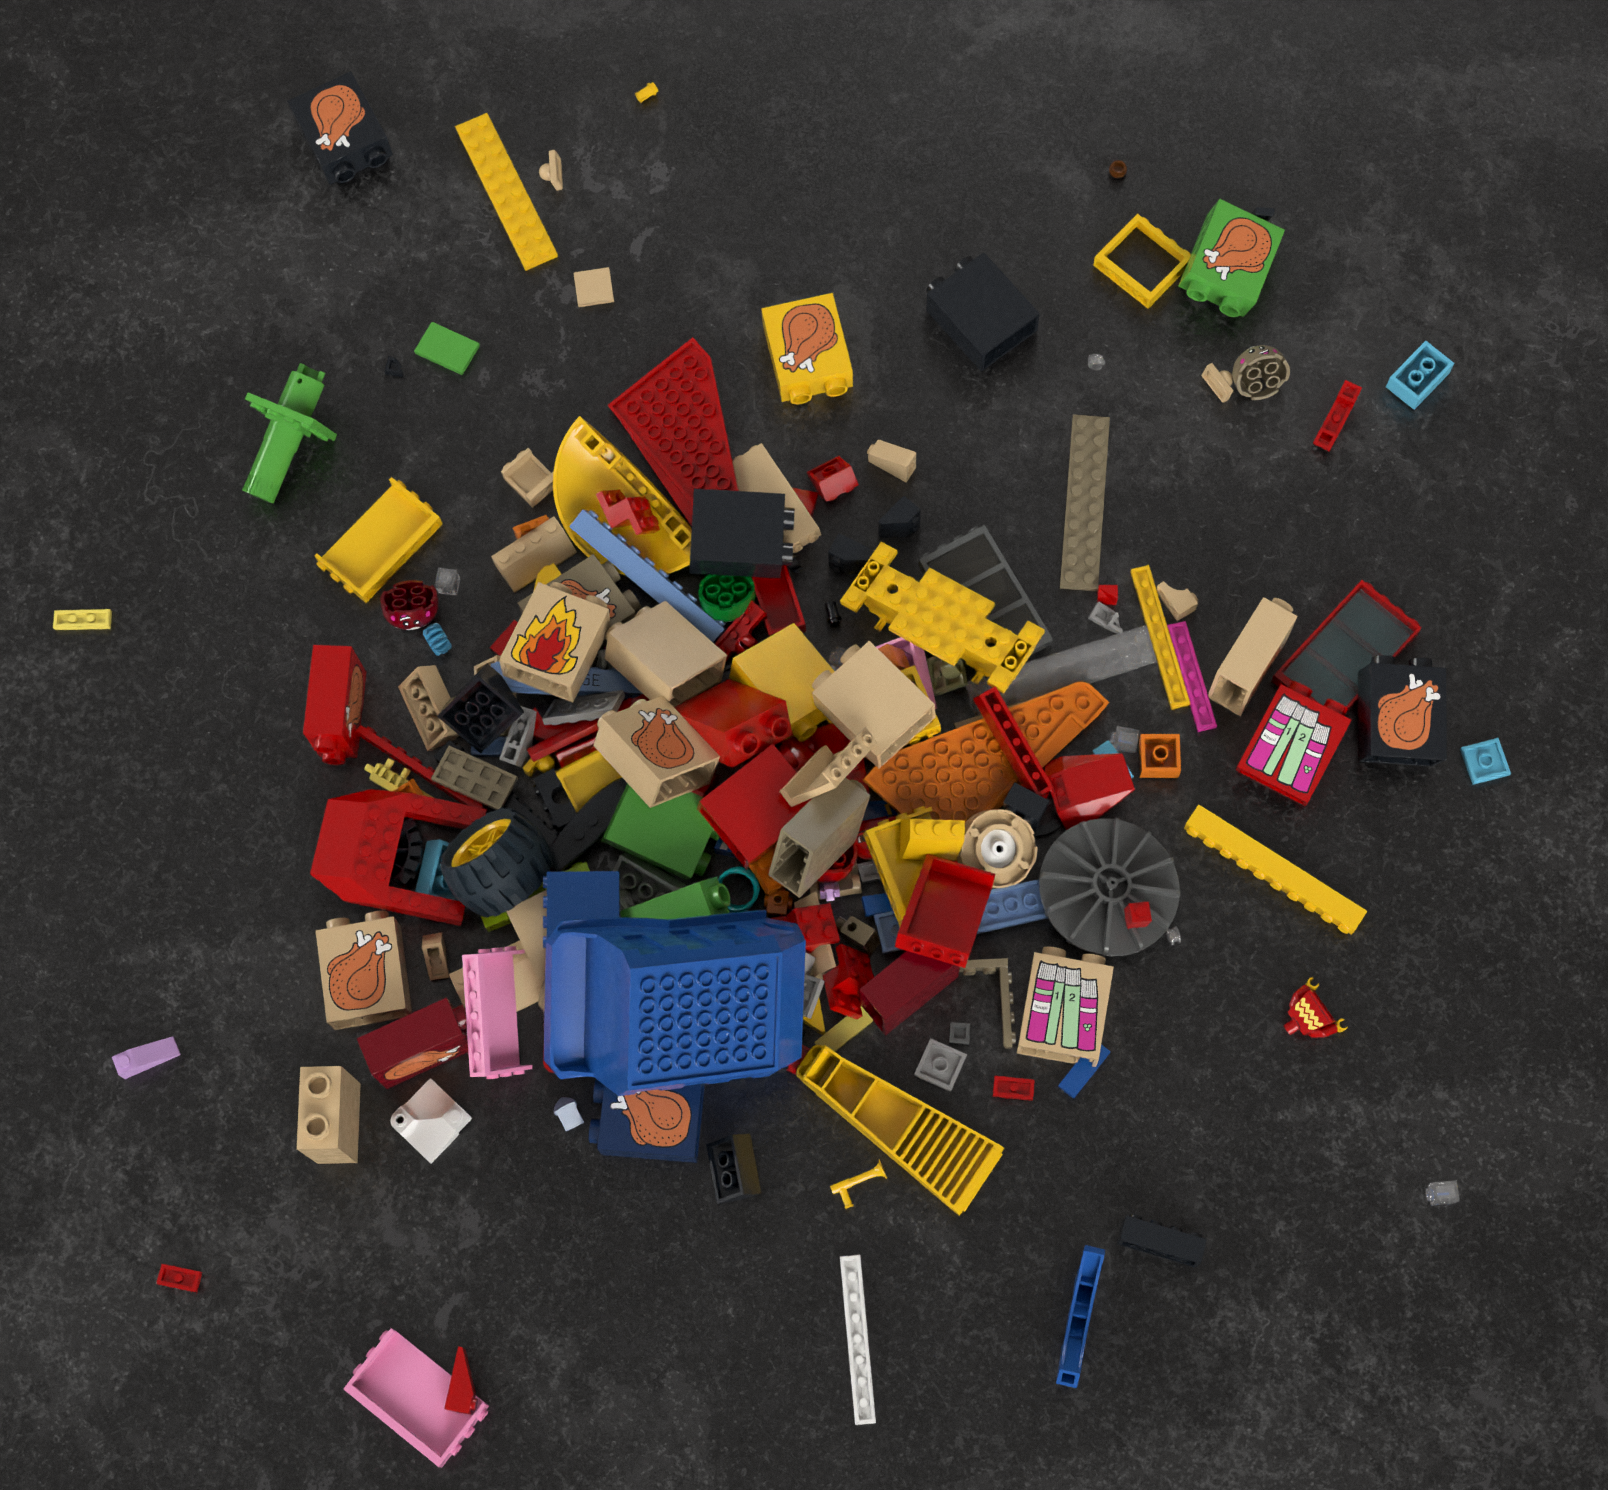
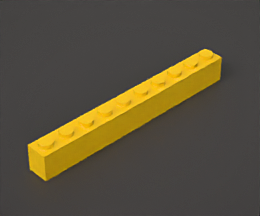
M1201 805L1197 806L1186 822L1184 829L1187 830L1186 832L1189 835L1199 837L1206 846L1216 848L1225 858L1235 860L1239 867L1254 872L1253 875L1260 880L1265 879L1268 881L1272 888L1287 893L1288 898L1291 900H1298L1304 904L1308 911H1315L1320 914L1324 921L1334 923L1341 932L1352 935L1367 913V910Z

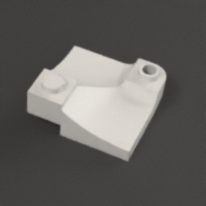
M430 1078L406 1104L400 1106L393 1113L390 1121L392 1127L425 1159L432 1163L455 1140L459 1132L472 1117ZM399 1117L404 1118V1121L402 1123L397 1122V1119Z

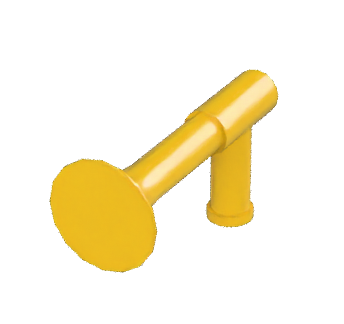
M879 1159V1163L873 1169L833 1184L830 1187L833 1194L840 1192L845 1209L854 1206L847 1192L848 1188L876 1176H883L886 1179L887 1176Z

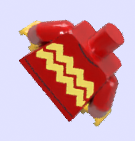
M1313 977L1309 978L1306 984L1294 992L1289 1003L1290 1010L1288 1011L1292 1020L1284 1025V1028L1290 1035L1300 1030L1303 1035H1309L1312 1038L1327 1037L1337 1032H1343L1348 1028V1026L1345 1028L1340 1027L1339 1023L1344 1021V1019L1335 1021L1315 991L1319 983L1316 986H1312L1310 982L1314 979Z

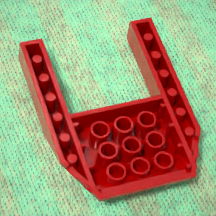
M374 789L328 799L310 875L323 883L325 887L332 890L345 902L461 926L465 906L460 901L391 887L389 883L405 817L466 829L472 822L485 816L487 809L413 793Z

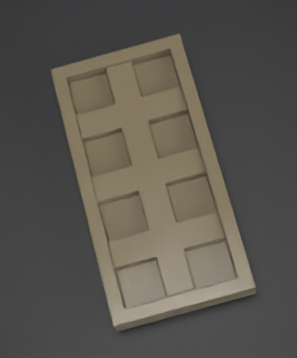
M449 745L431 780L498 810L505 805L518 777Z

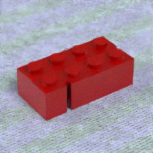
M782 565L780 578L751 577L754 581L757 603L767 613L763 618L768 638L793 623L802 633H805L806 624L787 566Z

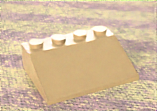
M520 940L509 945L516 946L517 950H524ZM526 952L513 955L516 1012L538 1002L542 986ZM463 968L450 973L449 976L462 1004L465 1006Z

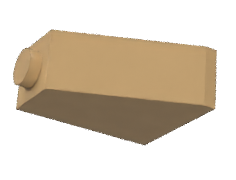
M877 440L875 445L872 444L867 451L868 462L904 482L908 481L916 469V452L881 440Z

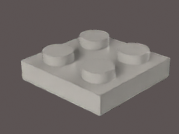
M930 1038L914 1076L951 1092L967 1054Z

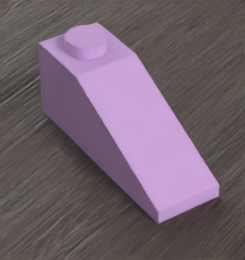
M169 1037L129 1049L113 1056L112 1059L118 1075L127 1079L181 1054L175 1038Z

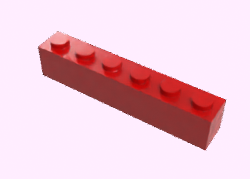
M996 686L973 698L1022 786L1040 796L1053 789L1054 787Z

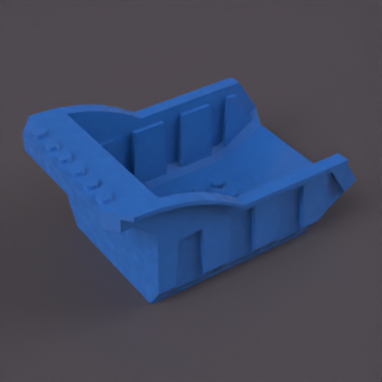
M766 910L676 919L612 917L561 920L546 941L544 1061L559 1079L595 1077L618 1096L633 1095L637 1092L657 1089L660 1091L677 1089L687 1085L729 1082L732 1079L747 1077L760 1078L770 1076L782 1068L793 1064L802 1056L806 940L798 924L766 918Z

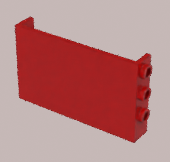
M927 854L899 928L895 947L966 968L996 874Z

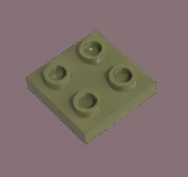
M936 656L926 659L934 696L968 685L963 659L960 658L955 666Z

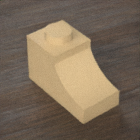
M1164 581L1158 584L1156 589L1158 596L1176 621L1196 610L1198 599L1194 593H1190L1188 589H1173Z
M443 933L424 935L422 949L430 981L448 978L450 973Z

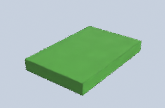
M431 322L414 352L423 358L463 375L480 344Z

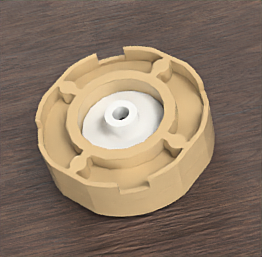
M1002 809L981 811L970 817L965 823V840L957 857V862L996 874L992 888H1005L1016 885L1026 878L1036 861L1037 846L1033 836L1034 831L1027 821L1012 811Z

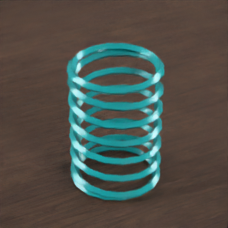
M741 866L732 867L725 871L718 881L719 884L722 883L726 876L733 873L743 874L750 879L754 888L751 901L743 905L730 903L727 906L730 912H744L758 898L760 885L753 872L748 868L745 869Z

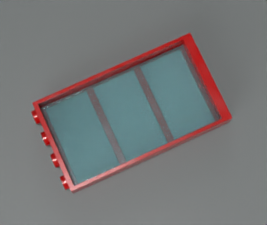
M1361 580L1274 674L1271 682L1277 687L1281 684L1289 687L1291 681L1299 682L1313 690L1310 699L1324 705L1326 699L1329 698L1341 703L1349 710L1358 701V671L1370 664L1371 657L1389 655L1394 656L1396 659L1418 635L1422 627L1419 626L1415 619L1405 615L1400 607H1395L1390 603L1385 595H1380L1375 591L1370 583Z

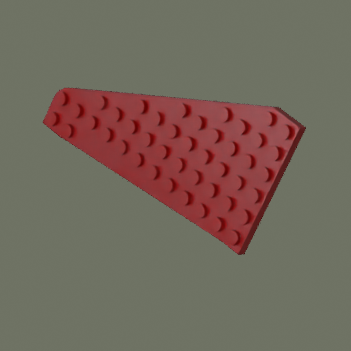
M691 338L607 406L620 420L692 526L694 489L739 491L712 359L698 342Z

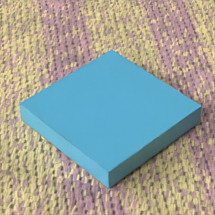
M1499 738L1460 748L1472 785L1511 774Z

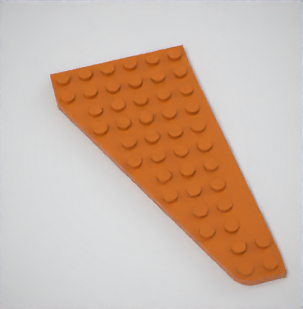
M1076 682L1008 709L1043 768L1072 739L1098 717L1110 702L1089 683ZM984 718L899 750L880 769L874 766L863 778V781L899 815L902 813L910 815L914 813V809L925 806V809L932 807L930 812L932 820H965V823L970 817L981 811L998 810L1003 805L1013 784L1017 783L1022 786Z

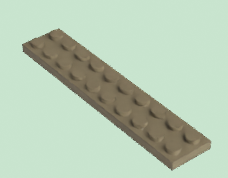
M1074 414L1072 417L1060 589L1096 592L1098 590L1110 417Z

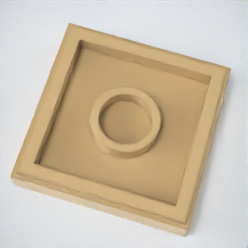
M609 267L574 272L578 307L614 302Z

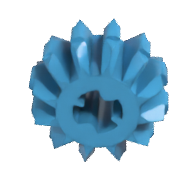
M438 623L430 624L423 630V635L435 655L445 654L452 648L447 635Z

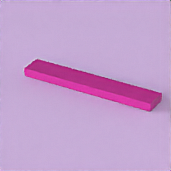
M1186 621L1167 625L1190 700V708L1197 731L1201 732L1216 728V720Z

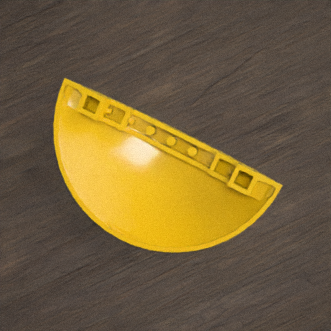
M579 416L569 428L559 447L553 472V493L556 509L563 527L571 540L587 557L594 554L601 565L608 561L569 526L583 509L587 511L591 509L599 516V521L602 523L605 521L609 524L596 494L600 491L620 489L625 498L646 497L650 502V509L653 515L658 520L660 530L652 534L636 535L631 525L616 527L611 531L616 535L619 533L627 539L625 543L630 547L634 545L641 551L640 555L644 559L646 557L651 559L655 563L654 567L657 570L662 569L669 574L690 565L692 532L690 525L625 455ZM613 564V566L615 567V569L617 570V572H618L619 574L625 575L621 570H619V569Z

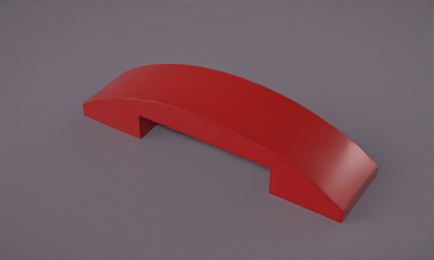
M1345 380L1313 442L1314 445L1330 452L1362 387Z

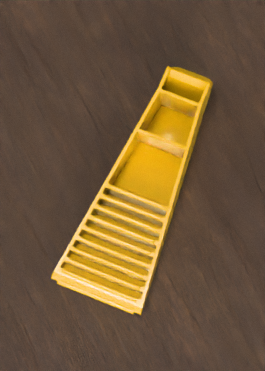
M818 1044L813 1046L796 1070V1076L814 1091L817 1096L959 1216L963 1211H966L1003 1155V1146L846 1060L826 1045Z

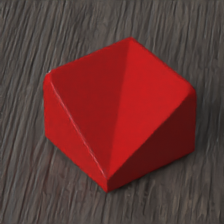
M1099 585L1097 602H1101L1104 605H1116L1118 585Z

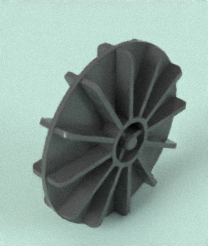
M1119 818L1094 819L1080 822L1071 827L1052 844L1046 853L1040 870V898L1045 910V916L1048 917L1054 928L1067 940V943H1072L1084 951L1102 957L1125 956L1149 947L1166 932L1178 908L1180 897L1179 879L1173 857L1171 858L1162 844L1151 835V831L1147 832L1134 824L1121 821ZM1149 902L1152 918L1150 924L1147 927L1127 929L1124 913L1126 906L1129 903Z

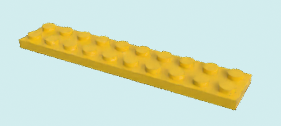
M488 113L455 126L525 271L558 257Z

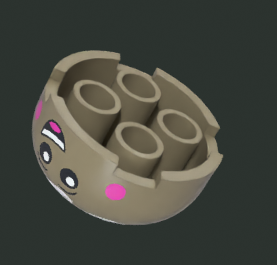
M1257 345L1245 350L1236 359L1232 370V377L1237 390L1241 395L1250 397L1251 400H1261L1273 396L1279 392L1278 388L1285 381H1288L1290 376V367L1284 355L1278 349L1268 345ZM1261 377L1263 378L1267 386V388L1263 391H1260L1262 389V383L1259 378Z

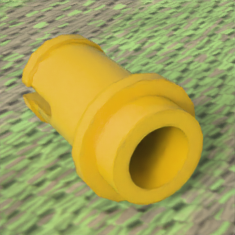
M653 82L651 84L647 83V86L636 92L635 95L637 100L642 103L650 96H655L658 89Z

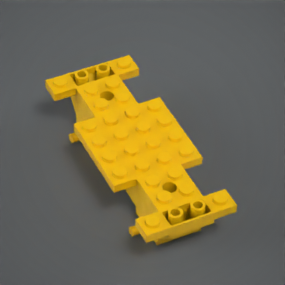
M880 542L840 600L841 605L857 613L864 603L870 612L880 618L876 626H874L876 630L882 631L885 624L889 623V631L953 666L961 658L977 672L971 680L973 683L978 685L983 676L990 677L987 685L991 687L996 686L998 691L1005 693L1045 633L1044 629L1027 621L1018 635L1012 633L1011 630L1008 631L1007 628L1005 629L986 619L995 607V602L931 568L927 570L920 582L911 576H906L889 566L898 554L897 550ZM892 590H896V591H897V592L894 593V594L889 593V592L892 591ZM989 643H994V644H996V645L993 646V647H988V646H987V644H989Z

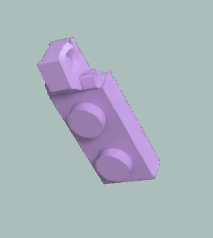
M838 882L819 883L821 899L826 898L827 901L835 900L834 897H840Z

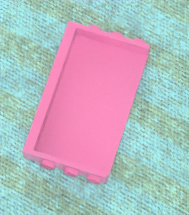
M516 946L504 947V949L503 947L491 948L492 952H490V949H478L477 954L462 955L470 1077L496 1079L499 1078L498 1074H500V1077L512 1076V1073L513 1075L525 1074L524 1070L532 1069V1065H520L513 955L524 954L525 950H517Z
M392 1328L389 1331L385 1330L379 1338L380 1343L376 1348L372 1347L366 1354L367 1359L363 1364L360 1363L354 1369V1376L344 1387V1390L435 1465L442 1468L451 1455L455 1456L462 1447L460 1443L464 1438L468 1439L475 1430L473 1426L477 1421L481 1422L488 1414L486 1409L489 1405L476 1396L475 1398L478 1399L476 1411H472V1415L445 1410L451 1375Z

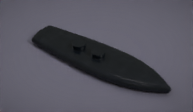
M623 778L613 781L592 796L549 846L553 862L551 869L553 871L562 872L604 836L627 785Z

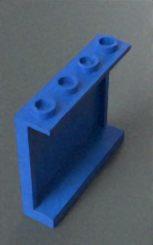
M619 871L547 872V876H543V888H547V896H543V908H547V916H543V928H547V936H543V948H546L547 939L561 920L620 917Z

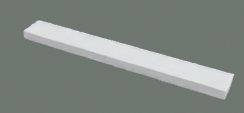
M860 1255L840 1256L855 1425L876 1423L861 1258Z

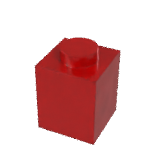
M1149 902L1129 903L1124 909L1127 929L1147 927L1152 921Z

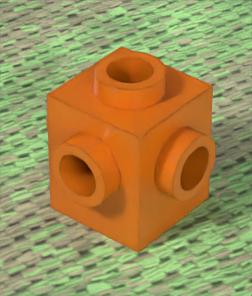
M783 888L770 893L769 896L765 895L764 907H767V916L777 914L782 916L788 915V909L792 910L793 898H789V891Z

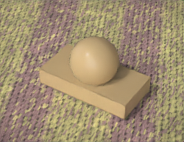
M555 150L549 151V163H545L540 167L539 174L543 180H551L552 185L557 191L563 190L561 158Z
M1212 363L1207 365L1202 373V377L1221 402L1228 401L1234 391L1230 387L1233 383L1232 374L1225 370L1219 372Z

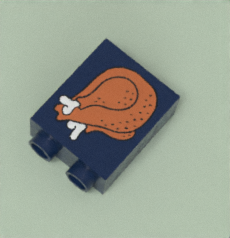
M596 1079L593 1101L594 1103L602 1104L601 1119H591L589 1143L598 1144L597 1149L601 1155L697 1163L705 1083L687 1085L677 1089L663 1091L657 1089L637 1092L633 1095L618 1096Z

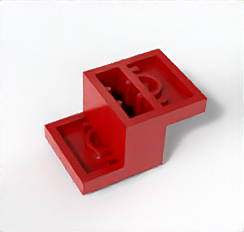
M620 489L600 491L596 494L611 528L632 525L636 535L652 534L660 530L658 520L653 515L650 509V502L645 496L625 498Z
M830 903L794 908L786 916L770 918L798 924L806 940V953L813 952L818 946L834 944L840 941Z
M840 944L836 947L839 965L823 975L830 1010L859 1019L863 1016L859 1001V989L874 978L870 958L866 953Z

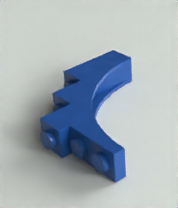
M1088 1245L1084 1246L1074 1283L1065 1336L1061 1347L1056 1384L1077 1388L1105 1249Z

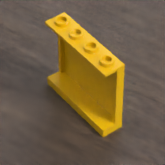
M598 750L556 771V775L576 813L602 788L622 778Z

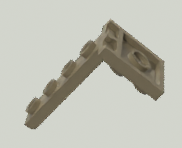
M1008 958L968 960L966 968H959V972H963V975H975L976 971H983V974H995L996 970H999L1003 1046L1006 1049H1011L1012 1044H1016V1035L1011 1030V1024H1015L1014 1012H1010V1004H1013V992H1009V984H1012V972H1008Z

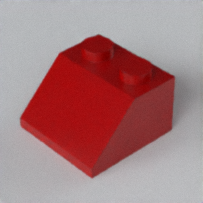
M840 456L806 472L818 494L826 502L835 500L840 494L848 493L859 485L852 467Z

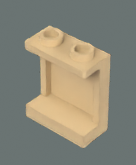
M529 448L521 451L516 459L507 463L501 471L503 478L532 508L553 491V472L551 473L532 454Z

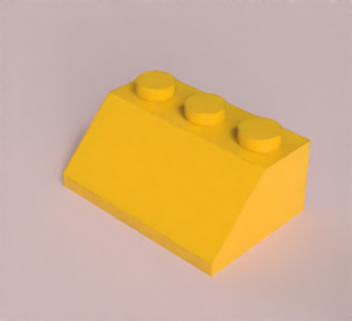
M902 819L900 859L925 860L926 855L930 854L947 860H956L965 840V820Z

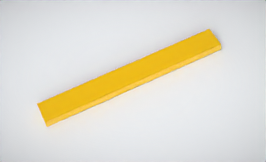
M1147 565L1131 569L1130 573L1171 710L1190 706V700L1150 567Z

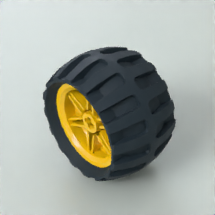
M500 808L496 811H491L472 822L471 825L463 829L451 841L446 851L442 854V861L440 862L443 877L453 895L469 910L483 917L498 916L525 901L542 885L543 876H547V872H549L553 865L549 846L540 830L527 817L511 808Z

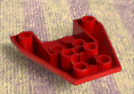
M1123 753L1062 756L1049 761L1045 765V773L1054 787L1050 792L1066 831L1080 822L1099 819L1135 790Z

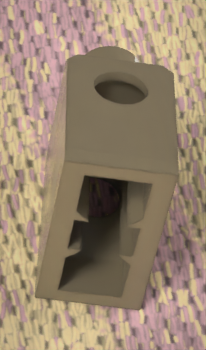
M840 916L836 920V927L840 930L842 938L859 951L868 954L870 958L880 944L876 930L853 916H850L848 920Z

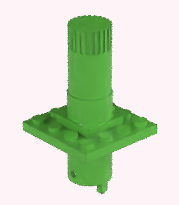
M300 363L297 371H291L278 404L247 393L245 400L250 402V406L261 412L271 421L242 491L274 504L303 435L310 438L311 434L326 442L328 439L335 441L336 433L311 418L325 386L322 381L326 373L316 371Z

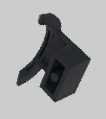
M1017 783L1013 784L1003 805L999 808L1012 811L1027 821L1033 829V835L1035 836L1054 832L1062 825V821L1055 817L1051 822L1039 826L1040 820L1049 805V800Z

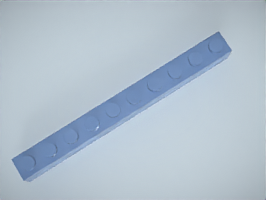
M583 509L569 526L573 531L659 604L666 601L714 644L727 630L724 626L725 622L714 620L705 613L702 607L696 603V597L691 593L686 594L683 592V587L678 582L670 581L668 579L669 575L662 569L657 570L654 567L655 563L648 557L644 559L640 555L641 551L634 545L630 547L625 543L627 539L619 533L616 535L612 532L613 528L604 521L602 523L599 521V516L594 511Z

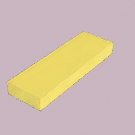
M110 609L54 610L53 628L55 630L111 629L112 611Z
M861 1006L862 1017L854 1019L846 1016L816 1040L815 1044L826 1045L836 1052L871 1024L873 1019Z

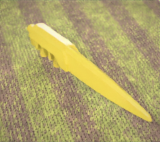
M388 758L384 765L377 763L373 767L367 764L364 768L365 771L371 774L369 777L371 781L388 791H394L408 782L407 777L411 772L406 767H404L400 775L392 771L391 768L395 761L391 758ZM421 790L422 793L424 794L423 796L432 797L431 795L427 794L425 791Z

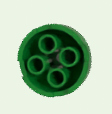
M709 574L699 584L698 596L700 605L704 612L714 620L732 622L746 611L751 600L755 602L756 599L754 581L751 577Z

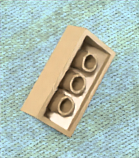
M552 517L491 557L495 566L515 593L536 580L537 574L544 566L553 563L557 566L575 555L577 551L555 517Z
M436 665L417 667L398 688L427 751H431L445 745L449 740H455L459 735L437 717L451 698Z
M816 892L794 902L795 908L820 905ZM830 944L818 946L813 952L808 953L815 957L809 976L823 979L824 974L836 967Z

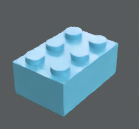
M1425 341L1389 378L1386 388L1415 410L1447 377L1452 370L1454 362Z

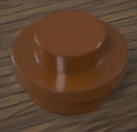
M1116 160L1111 163L1109 173L1115 178H1121L1126 175L1127 166L1123 161Z

